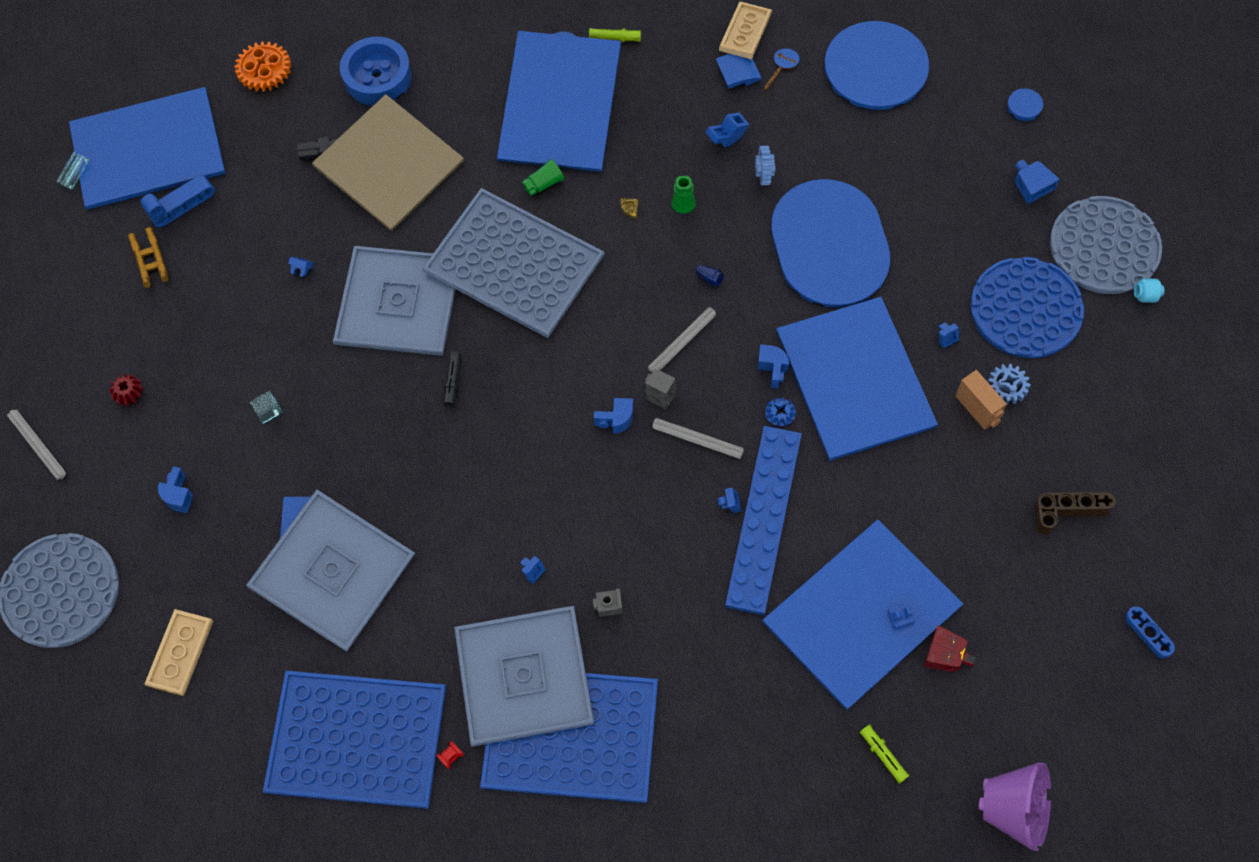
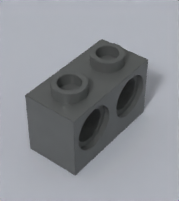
M654 369L652 374L649 373L644 382L646 384V400L667 409L675 396V378Z

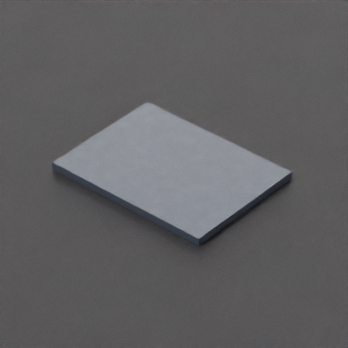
M481 188L425 264L423 272L549 338L604 257L605 252Z

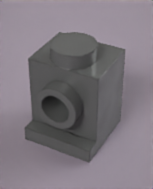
M620 589L596 593L597 598H593L594 611L598 610L599 617L623 614ZM605 600H611L608 604L603 602Z

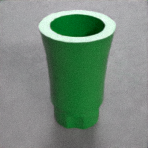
M550 159L536 172L529 175L522 184L527 193L533 196L537 192L540 193L544 189L563 181L564 177L557 164Z
M679 176L675 180L671 206L678 213H689L696 206L694 186L689 176Z

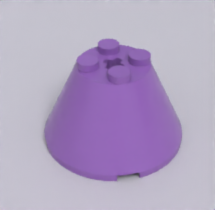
M1039 762L990 779L985 778L983 783L984 798L981 797L979 801V810L983 811L984 821H987L1033 851H1039L1037 846L1043 845L1049 824L1051 801L1047 800V789H1051V782L1047 765Z

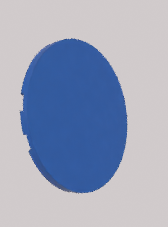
M867 21L844 29L831 41L826 51L824 67L827 79L832 85L833 90L840 97L843 96L851 104L858 107L885 110L909 102L922 90L929 72V59L922 43L908 30L888 22Z
M1009 258L992 265L979 277L971 296L972 318L981 335L997 349L1022 358L1046 357L1061 351L1076 337L1084 318L1081 292L1073 279L1056 265L1040 261L1038 258Z

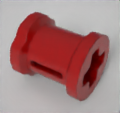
M452 741L449 743V747L441 754L438 753L436 755L447 769L450 768V764L459 756L462 757L464 755Z

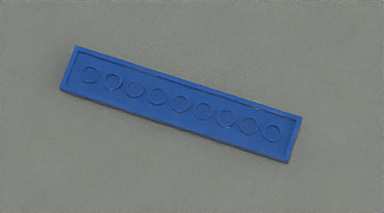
M768 426L763 428L725 604L726 608L765 616L802 433Z

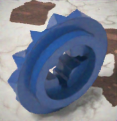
M783 397L781 399L774 398L766 406V418L775 426H786L795 418V406H793L790 400L788 401ZM785 407V409H784V413H785V414L780 413V414H778V415L776 416V414H777V409H776V408L782 409V408Z

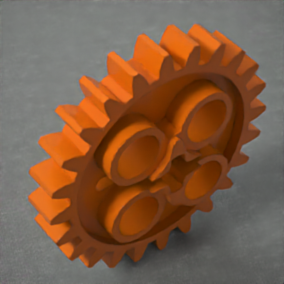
M262 41L261 45L258 46L255 43L253 48L249 45L248 51L243 49L244 54H238L239 59L235 60L237 65H234L235 73L239 82H242L244 87L248 85L249 90L253 87L255 91L262 88L264 92L267 87L269 90H272L273 85L278 88L277 83L283 84V78L288 79L287 74L291 73L290 57L287 51L283 50L282 46L278 47L277 43L272 46L271 42L265 45Z

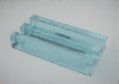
M73 152L56 182L72 190L90 159Z

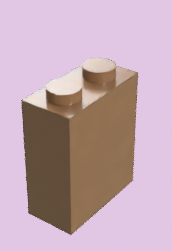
M977 370L961 380L955 396L984 430L990 426L994 428L1001 422L1000 418L1004 415V409L1007 404Z

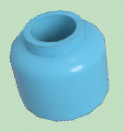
M1144 278L1135 284L1134 295L1140 302L1155 303L1164 295V286L1161 285L1158 279Z

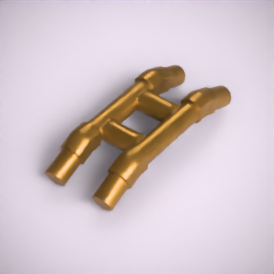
M152 227L145 229L151 247L143 250L139 246L135 233L128 234L145 288L151 286L148 271L157 268L163 282L168 281V272ZM154 254L156 261L145 265L143 257Z

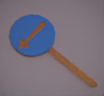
M781 49L775 53L774 62L779 68L765 85L764 90L768 89L781 69H792L798 65L799 55L797 52L791 49Z

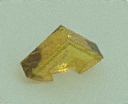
M620 198L621 208L624 213L637 218L638 199Z

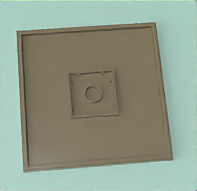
M385 94L325 150L312 165L392 231L464 162V158Z

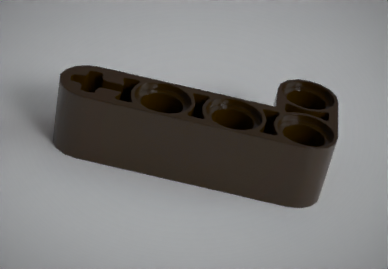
M1107 492L1043 493L1034 505L1036 528L1039 533L1048 535L1052 533L1057 525L1058 516H1106L1116 504L1115 497ZM1041 502L1047 503L1049 507H1044ZM1061 502L1067 503L1069 507H1064ZM1081 502L1087 503L1088 507L1083 506ZM1043 521L1050 522L1051 526L1045 525Z

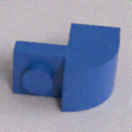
M740 113L727 114L721 125L708 127L706 133L715 144L721 143L724 147H728L743 136L749 123Z
M760 344L758 370L773 371L771 388L778 389L779 382H783L784 373H788L789 359L782 349L776 346Z
M614 398L613 412L594 411V426L600 428L613 427V434L625 431L633 420V399Z
M173 466L172 471L167 475V484L159 482L158 493L170 509L187 513L193 499V494L189 489L182 487L186 476L182 469Z

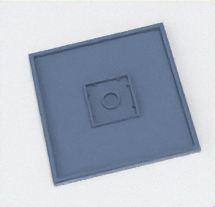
M354 246L333 344L443 356L456 289L423 272V267L433 253Z
M316 490L247 583L246 587L347 652L412 560L415 552L319 490Z
M574 606L454 627L471 747L594 725Z

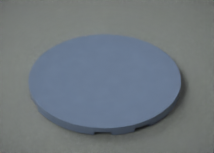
M1093 196L1089 197V199L1078 200L1070 204L1059 214L1051 230L1050 250L1057 267L1065 271L1076 285L1096 293L1120 294L1134 290L1135 284L1141 279L1152 277L1161 260L1162 241L1159 232H1157L1154 226V222L1145 212L1142 213L1135 208V205L1115 197Z
M73 533L49 535L26 546L13 558V562L8 570L4 572L0 582V613L3 621L12 633L21 640L43 648L69 646L93 634L109 617L116 603L119 591L118 571L110 554L98 542L83 535Z

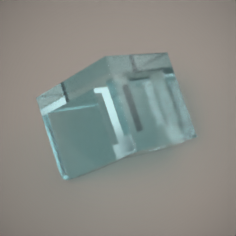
M270 390L250 401L262 423H266L283 413Z

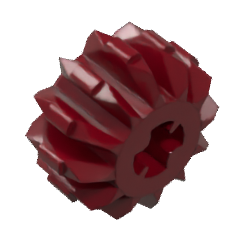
M123 373L122 378L116 376L117 381L111 382L112 387L109 388L111 398L119 405L125 404L129 406L130 402L136 403L135 399L141 398L140 393L143 392L141 382L132 374L127 376Z

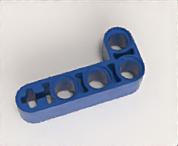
M199 175L160 200L154 194H147L141 199L140 203L156 227H163L211 197L215 192V188L204 175Z

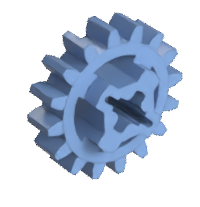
M760 146L758 155L755 158V175L759 177L761 185H770L771 176H774L775 172L774 154H770L769 146Z
M1004 364L1001 365L1000 369L996 367L994 372L990 373V379H988V383L1005 400L1007 405L1009 401H1012L1013 404H1016L1017 399L1022 401L1024 396H1027L1030 387L1028 383L1030 378L1024 377L1025 371H1018L1019 366L1015 369L1012 368V364H1009L1008 368Z

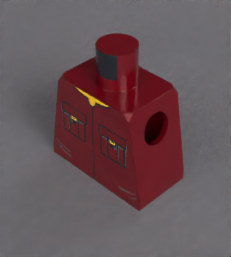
M937 626L924 667L957 672L961 663L973 667L976 655L965 651L968 642L966 639L941 626Z

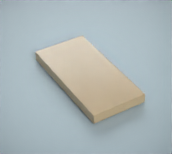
M739 2L719 46V51L752 59L770 19L772 10Z
M174 609L144 685L184 696L213 620Z

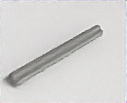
M711 307L707 308L648 366V370L653 373L654 369L660 371L715 317V310Z
M11 410L7 414L10 421L56 480L64 479L66 476L64 469L17 410Z
M655 418L653 422V428L739 459L743 455L744 449L742 447L659 418Z

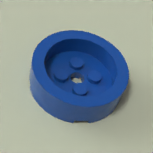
M369 37L359 40L345 51L340 61V73L345 89L359 103L374 106L385 94L395 101L397 100L396 97L405 93L410 86L412 72L408 55L405 49L392 39ZM377 72L381 74L379 77H373Z

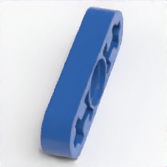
M1136 606L1130 608L1125 615V620L1157 657L1166 659L1171 656L1175 646L1168 636L1142 608ZM1133 614L1140 616L1138 619H1132ZM1145 621L1146 623L1140 628L1139 625ZM1145 628H1152L1155 632V637L1146 636ZM1160 637L1161 639L1154 644L1153 642ZM1166 645L1168 649L1162 652L1160 648Z

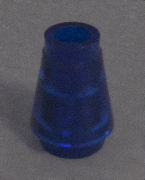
M702 264L696 269V274L711 286H719L723 281L724 274L720 269Z

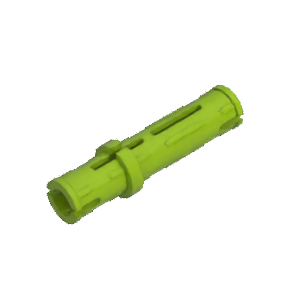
M590 28L589 38L640 42L641 30Z
M871 725L860 731V734L871 746L870 750L872 752L875 751L899 784L909 777V774L906 773L886 747L884 739L879 738Z

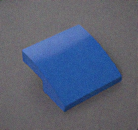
M733 54L716 58L728 89L742 83L748 86L762 80L753 58L748 59Z

